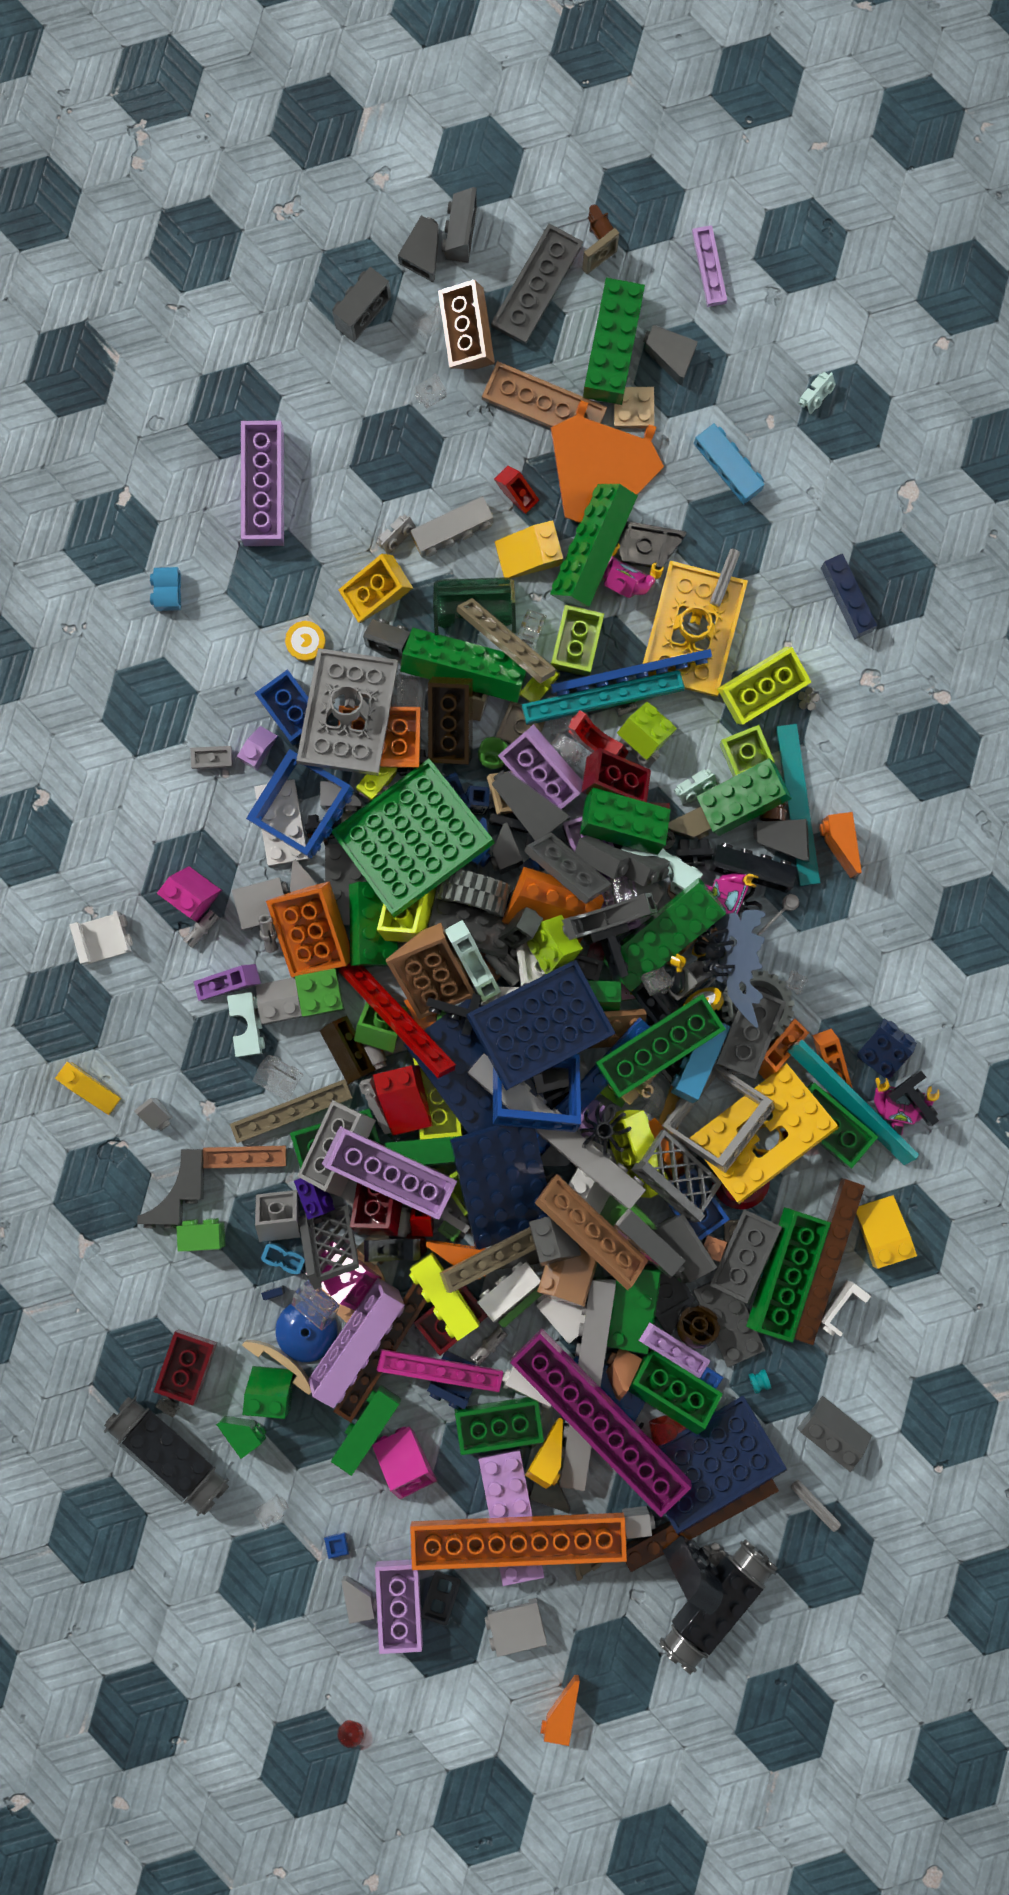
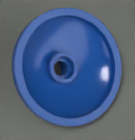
M302 1299L291 1303L282 1311L276 1323V1339L279 1347L285 1354L299 1362H314L323 1358L338 1336V1325L333 1312L325 1304L312 1299ZM302 1329H308L309 1335L304 1336Z

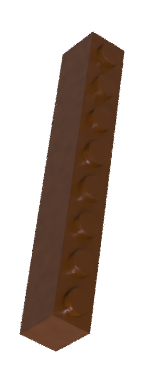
M843 1178L840 1180L827 1220L831 1224L794 1337L796 1340L814 1345L865 1185Z
M413 1283L403 1299V1313L393 1321L390 1332L382 1337L379 1348L369 1356L368 1364L358 1372L355 1383L348 1387L344 1399L334 1409L333 1412L350 1423L382 1374V1372L377 1371L381 1349L397 1350L427 1302L421 1294L423 1289L420 1284L415 1285Z
M773 1479L679 1535H677L671 1522L668 1521L651 1530L652 1536L638 1537L626 1544L627 1562L625 1563L630 1572L664 1555L663 1550L681 1535L689 1540L777 1493L779 1490Z

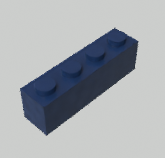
M843 553L824 561L821 570L854 640L873 632L877 624Z

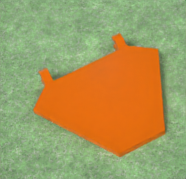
M581 400L575 416L551 427L563 511L566 519L581 523L585 515L584 511L592 499L593 490L598 484H621L633 493L638 494L660 472L664 465L651 442L656 431L655 426L649 424L646 427L644 438L584 418L588 403Z

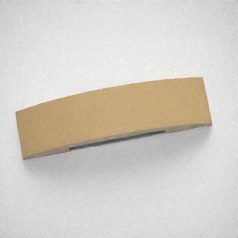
M246 1340L242 1344L243 1347L258 1358L263 1352H266L297 1375L292 1382L308 1395L311 1393L309 1377L305 1371L281 1349L256 1340Z

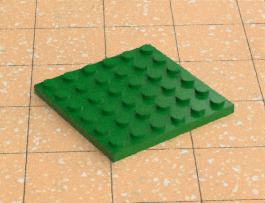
M427 759L419 765V768L412 770L332 830L334 837L394 918L495 844L493 838L430 759Z

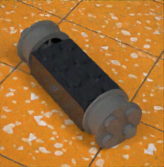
M136 1396L133 1399L128 1397L118 1409L120 1413L118 1415L113 1413L106 1421L104 1433L109 1432L118 1440L117 1445L120 1444V1447L183 1504L188 1503L197 1511V1516L201 1513L205 1515L215 1504L212 1500L215 1497L219 1498L229 1488L226 1484L229 1479L224 1480L215 1472L216 1467H213L156 1416L150 1408L145 1409L136 1401Z
M747 1539L740 1541L741 1547L733 1556L729 1555L727 1557L725 1555L716 1566L719 1572L717 1576L723 1586V1599L718 1609L709 1615L687 1601L673 1618L670 1633L665 1638H660L659 1645L668 1652V1658L675 1664L680 1662L682 1664L681 1667L690 1675L692 1672L695 1673L697 1671L696 1666L703 1657L708 1658V1655L714 1651L765 1588L764 1583L772 1574H777L776 1570L778 1568L769 1560V1557L761 1550L757 1551L755 1546Z

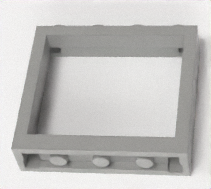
M714 1064L700 1097L717 1077L759 1105L721 1156L717 1158L676 1130L696 1102L692 1104L680 1098L676 1104V1109L672 1114L666 1116L667 1119L662 1126L675 1140L726 1173L775 1107L773 1100L722 1067Z

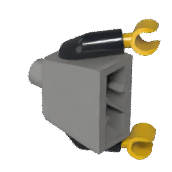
M693 947V949H692V955L697 956V958H698V957H701V956H705V954H701V955L695 954V952H694V947ZM676 954V957L672 956L670 964L677 968L674 970V977L666 983L667 991L674 1000L679 1001L689 996L712 977L713 974L703 971L704 961L694 960L693 963L685 966L686 958Z

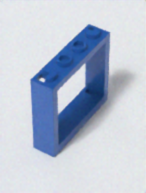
M289 749L246 819L312 859L317 851L321 850V843L324 838H328L331 834V827L334 822L341 818L343 814L342 809L346 803L349 804L351 802L354 789L320 767L304 765L342 788L305 847L264 823L261 820L297 765L298 754Z
M576 1054L553 1066L568 1068L569 1115L502 1109V1082L493 1067V1125L576 1132L581 1125L580 1054Z

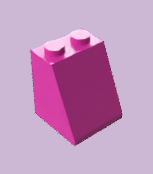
M188 866L168 877L157 894L198 923L222 890Z
M332 1241L329 1246L334 1247L337 1243ZM343 1246L340 1248V1250H346ZM325 1250L320 1257L326 1258L330 1251ZM336 1254L331 1261L337 1262L341 1255ZM347 1258L343 1265L352 1263L353 1259ZM360 1260V1268L322 1281L321 1287L339 1304L352 1310L357 1309L377 1278L382 1279ZM327 1265L322 1272L330 1271L333 1266Z
M410 1426L397 1429L395 1434L389 1437H380L376 1440L377 1443L372 1445L388 1487L399 1499L437 1482L418 1438Z

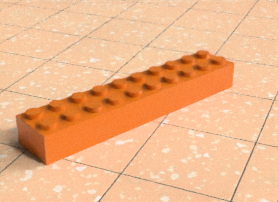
M624 1513L411 1521L410 1525L412 1570L627 1562Z

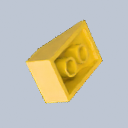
M553 520L530 526L494 541L504 580L558 567L563 562Z
M380 554L338 589L358 623H361L401 599L413 587L394 556Z
M894 1195L858 1206L857 1220L874 1268H882L917 1256L910 1233Z

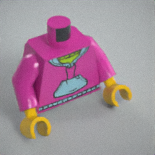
M618 543L602 577L605 579L604 586L627 598L635 595H645L655 583V579L661 578L664 567L656 570L657 563H653L650 575H647L613 558L620 548Z
M738 873L722 875L719 879H715L712 887L706 886L726 908V914L738 913L748 887L755 888L757 886L752 884L751 880L758 878V876Z
M876 1078L877 1088L874 1103L878 1113L884 1120L892 1121L891 1127L899 1135H902L904 1123L914 1125L922 1117L905 1095L895 1102L889 1103L885 1095L896 1087L890 1086L887 1078L883 1084H880V1079ZM932 1086L927 1088V1095L923 1099L928 1106H932L934 1101L938 1100L940 1096L939 1089L935 1094H931Z

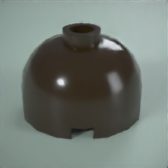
M704 1306L688 1307L679 1318L677 1324L678 1335L688 1347L693 1349L706 1348L719 1335L720 1325L717 1322L718 1318L714 1312Z

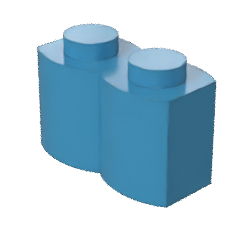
M178 567L154 568L153 574H150L151 586H154L153 593L150 594L151 605H154L156 611L181 610V571Z
M278 1243L267 1244L261 1257L262 1261L275 1267L280 1266L291 1274H300L305 1266L303 1253L295 1250L288 1251L286 1247Z

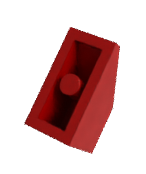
M507 466L494 478L502 492L523 513L526 514L539 501V498L520 471Z
M411 1208L410 1224L412 1236H433L435 1218Z

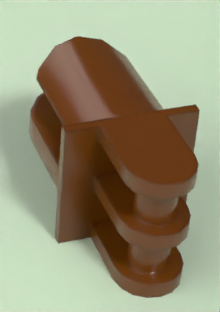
M595 204L589 207V231H593L597 240H600L614 228L608 219V213L602 214L599 207Z

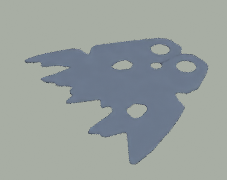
M745 910L742 913L741 921L738 914L734 912L725 914L714 923L717 931L728 929V932L718 934L717 939H715L716 942L729 941L730 936L737 940L736 946H724L725 956L719 959L720 965H734V968L720 969L714 966L715 972L728 973V976L714 975V977L721 983L726 980L728 996L746 1019L758 1028L752 1003L759 1004L763 995L751 985L750 979L753 978L752 970L763 968L759 963L757 952L761 949L765 937L752 933V930L756 926L761 925L760 919L765 917L766 913L760 910ZM711 929L706 931V933L709 932V936L711 934ZM740 982L746 985V994H743L740 990Z

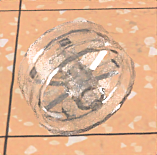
M557 733L554 737L555 739L550 744L566 762L578 767L587 753L576 743L577 738L574 737L572 740L561 733Z

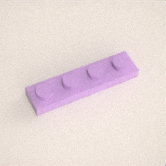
M712 225L693 228L692 236L707 307L727 304Z
M650 1322L639 1339L646 1346L698 1378H701L710 1362L709 1359Z

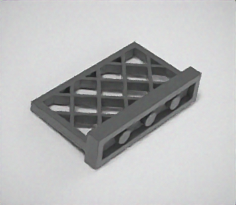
M666 1130L659 1132L641 1161L635 1163L631 1169L677 1212L684 1214L690 1223L702 1221L705 1216L703 1214L704 1210L722 1184L714 1174ZM663 1138H665L668 1141V1151L661 1150V1141ZM675 1152H680L683 1155L684 1164L676 1165ZM663 1153H670L671 1165L663 1166ZM654 1154H657L658 1167H653L648 1163V1160ZM689 1165L697 1167L698 1177L691 1178ZM684 1166L686 1179H678L677 1167ZM664 1168H672L673 1180L668 1181L665 1178ZM705 1178H709L714 1183L709 1191H705ZM699 1179L700 1192L693 1193L691 1180ZM686 1181V1194L681 1193L679 1190V1182ZM701 1194L702 1203L699 1208L694 1204L693 1195Z
M348 1205L309 1220L306 1214L299 1217L306 1273L314 1290L322 1287V1281L360 1268L354 1232L350 1228L351 1214ZM345 1214L340 1222L335 1220L338 1216ZM326 1222L321 1229L315 1226V1224ZM331 1224L336 1226L332 1232L327 1231ZM342 1228L347 1229L343 1236L337 1235ZM323 1235L327 1236L323 1243L318 1242ZM333 1239L339 1240L334 1247L329 1246ZM344 1243L350 1244L345 1251L340 1250ZM325 1250L330 1251L326 1258L320 1257ZM336 1254L341 1255L337 1262L331 1261ZM347 1258L353 1259L352 1263L343 1265ZM327 1265L333 1266L330 1271L322 1272Z

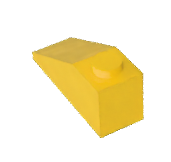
M66 1062L55 1077L61 1084L107 1115H110L121 1100L119 1096L73 1062Z
M560 1417L554 1422L525 1474L526 1477L545 1489L550 1487L551 1484L555 1486L560 1478L558 1472L561 1468L563 1419Z

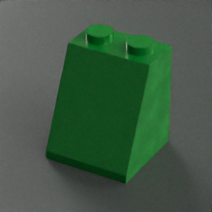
M588 981L603 1011L620 1010L621 981Z
M252 1366L244 1393L242 1415L285 1419L291 1409L294 1373L285 1368Z

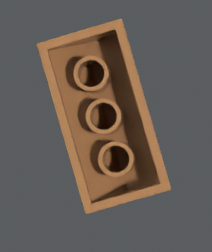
M472 280L438 291L449 367L451 369H479L495 364L484 288L476 280Z
M579 1245L581 1256L545 1265L537 1292L550 1299L584 1307L598 1262Z

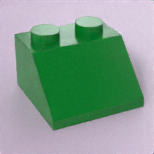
M224 1416L216 1424L240 1459L260 1446L266 1439L265 1428L261 1423L257 1424L255 1420Z

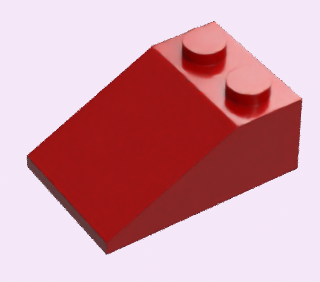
M410 1065L373 1075L377 1096L393 1136L433 1126L419 1065Z

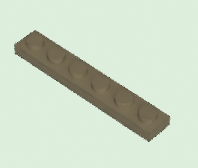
M473 598L458 605L457 613L539 683L555 675L556 669Z
M344 1079L231 1123L230 1127L236 1143H240L327 1109L332 1100L342 1103L353 1097Z
M530 1227L440 1272L446 1292L452 1293L535 1250Z

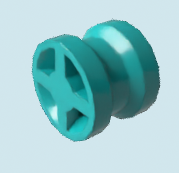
M765 1369L760 1370L757 1374H748L755 1394L760 1393L763 1389H772Z

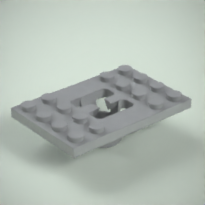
M318 648L296 760L297 764L379 775L399 664L398 660ZM342 694L345 695L344 707L354 708L356 698L361 702L359 707L351 713L338 712L334 709L333 704L335 699ZM363 697L369 699V705L365 702ZM331 712L340 720L339 726L327 725V719ZM361 716L365 721L364 729H352V721Z

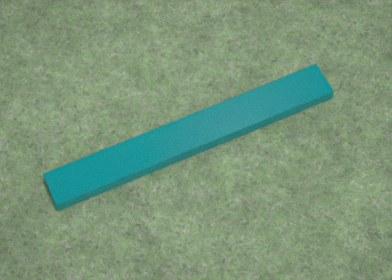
M680 670L525 703L522 704V710L526 725L576 715L579 710L585 713L684 691L685 687Z
M797 724L777 726L776 732L783 780L792 798L787 804L789 820L806 819L808 821L810 862H804L795 858L799 887L820 884Z
M800 1040L788 1049V1052L832 1096L878 1136L877 1140L903 1165L917 1159L919 1154L803 1040Z

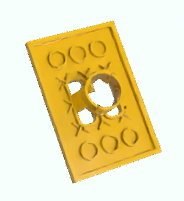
M670 560L643 664L703 651V649L696 648L695 642L703 640L707 636L710 641L708 649H711L712 657L707 659L708 663L697 666L695 662L689 663L687 668L680 669L685 689L718 697L719 691L717 688L721 686L748 580L731 576L721 605L717 607L710 604L721 573ZM680 608H686L683 613L678 615ZM692 612L690 623L700 625L701 618L704 615L709 623L707 626L708 630L699 636L687 633L682 622H684L683 617L688 613ZM711 615L715 617V624L712 622ZM680 630L681 635L685 638L683 644L672 641L674 631ZM676 667L668 668V672L676 671ZM656 671L649 672L647 677L658 674H656Z
M787 1063L754 1088L773 1100L775 1107L772 1111L773 1118L765 1121L758 1130L766 1127L771 1132L776 1129L779 1132V1140L775 1147L770 1150L757 1149L755 1144L760 1139L755 1133L726 1173L705 1160L738 1204L839 1128ZM743 1096L689 1139L719 1158L737 1135L738 1130L743 1127L759 1105L748 1097ZM780 1128H784L788 1132L786 1139H784ZM753 1149L759 1155H762V1157H756V1155L753 1153Z

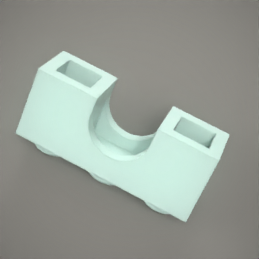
M252 992L227 996L230 1016H243L248 1023L244 1034L233 1036L235 1057L263 1054L262 1049H265L264 1037H260L259 1029H262L260 1017H257V996H254Z

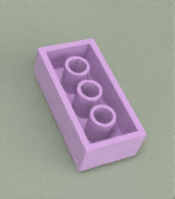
M534 724L498 755L513 774L561 809L582 791L583 781Z
M411 1559L377 1561L375 1577L379 1654L422 1652L419 1570H412Z

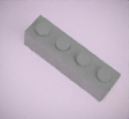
M482 496L410 530L411 537L420 556L430 557L436 554L440 548H449L459 539L465 540L472 537L473 533L478 530L485 531L492 526L491 524L494 523L493 515Z

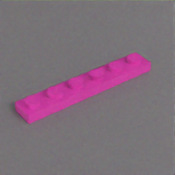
M381 1349L377 1366L378 1372L500 1392L504 1373L499 1369Z

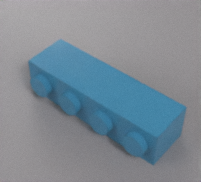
M713 423L695 437L694 446L743 505L762 491L765 485L763 477L758 472L755 473L749 460L739 454L736 444L730 443L726 438L725 431L720 426L717 427Z
M722 1023L726 1030L690 1052L687 1057L684 1056L679 1064L681 1068L679 1075L676 1074L671 1082L673 1086L671 1093L692 1104L699 1100L730 1030V1026Z

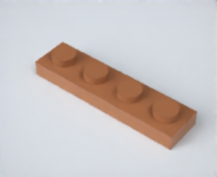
M286 1145L203 1148V1168L287 1166Z

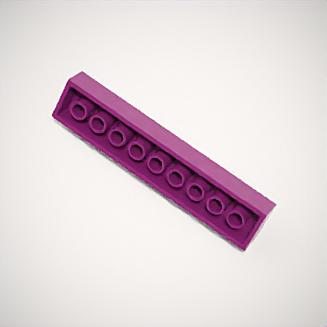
M543 1329L538 1331L512 1357L510 1363L660 1517L691 1489V1480Z

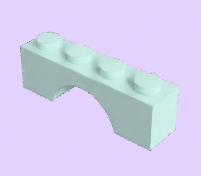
M625 846L621 848V850L633 854L665 858L670 861L668 867V876L671 882L670 891L676 895L697 878L702 879L703 874L697 868L687 865L679 857L672 856L664 849L658 855Z
M463 920L445 929L444 931L479 995H482V1001L484 1002L500 993L501 990Z

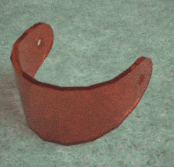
M667 1415L649 1421L651 1440L657 1446L672 1441L677 1437L678 1433L687 1429Z

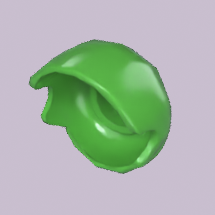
M497 737L485 738L478 749L479 761L484 767L489 769L501 768L504 762L498 755L508 745Z

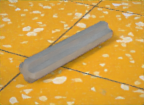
M730 549L710 604L717 607L721 605L740 551Z
M796 1480L791 1485L792 1490L833 1532L840 1528L841 1523L799 1480Z

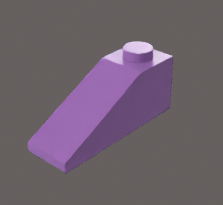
M256 964L241 965L193 981L198 1001L261 984Z

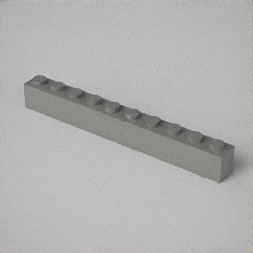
M483 1054L468 1071V1075L493 1095V1065L488 1056ZM525 1082L507 1091L502 1084V1104L508 1109L561 1114L555 1108L552 1110L546 1106L547 1101L540 1095L535 1097L529 1092L531 1088ZM535 1129L536 1133L626 1209H631L646 1191L643 1188L644 1183L636 1176L631 1178L627 1174L628 1169L619 1162L617 1165L610 1160L612 1158L611 1155L610 1158L604 1157L603 1149L599 1151L594 1146L596 1144L595 1141H590L586 1149L582 1148V1144L589 1136L583 1137L577 1134V1131L566 1132Z
M593 1276L588 1293V1302L582 1307L581 1315H585V1322L580 1323L578 1335L582 1336L581 1344L577 1343L575 1356L579 1357L578 1365L601 1387L616 1280ZM569 1424V1426L564 1427L563 1438L567 1439L566 1447L562 1446L561 1459H564L563 1467L558 1472L560 1474L559 1480H561L560 1487L585 1491L591 1445Z

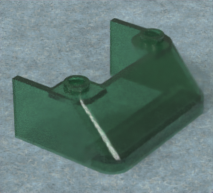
M507 577L442 579L434 582L433 613L435 635H439V627L449 628L455 623V619H464L457 613V607L471 598L503 625L509 626L512 624V633H516L513 579Z

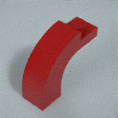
M579 710L577 715L571 719L568 726L570 729L568 731L569 734L587 750L593 753L598 748H602L622 758H626L629 751L624 744L597 728L586 713Z

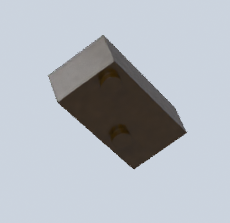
M432 677L428 682V759L432 763L469 765L473 753V679Z

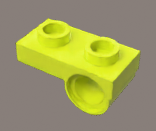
M555 671L554 676L542 683H539L532 677L522 689L520 696L529 703L541 700L551 688V684H554L559 678L560 673Z
M380 767L378 776L366 774L356 786V790L372 801L384 786H387L393 780L397 773V768Z

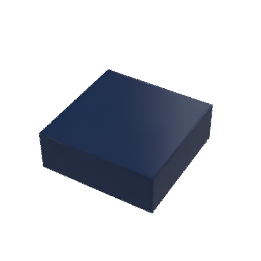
M284 1285L262 1292V1298L266 1301L284 1295Z

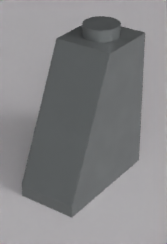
M421 215L398 254L400 265L431 282L435 280L439 241V225L434 219Z
M653 325L651 331L647 330L643 340L646 343L645 351L678 384L682 385L696 351L698 341Z
M806 819L757 822V827L753 828L754 840H757V843L798 860L810 862L808 821Z

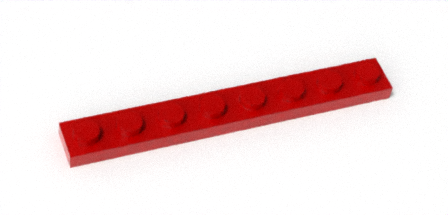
M349 963L346 966L339 967V973L438 1079L455 1070L456 1064L364 966H350Z

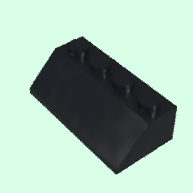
M721 843V845L715 847L709 871L723 875L733 873L753 874L758 876V878H753L751 883L787 893L794 886L796 867L786 860L777 862L772 860L773 857L764 854L756 856L753 855L751 850L741 849L739 851L733 849V846L730 844Z

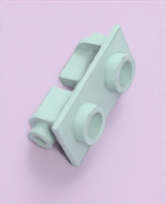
M826 372L819 374L811 384V387L815 390L813 391L808 388L799 398V405L803 408L807 406L809 414H812L815 409L819 408L824 398L833 391L836 385L833 373L829 375Z
M703 769L692 776L695 783L692 784L687 779L677 785L674 792L680 797L681 804L684 805L687 802H691L696 799V796L713 788L717 784L715 774L711 773L709 769Z

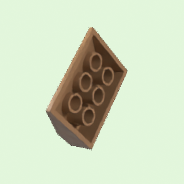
M442 923L422 930L386 959V963L419 1019L434 1014L428 1012L429 1008L425 1007L428 998L456 1005L466 999H471L472 994L475 993L474 985L448 939Z

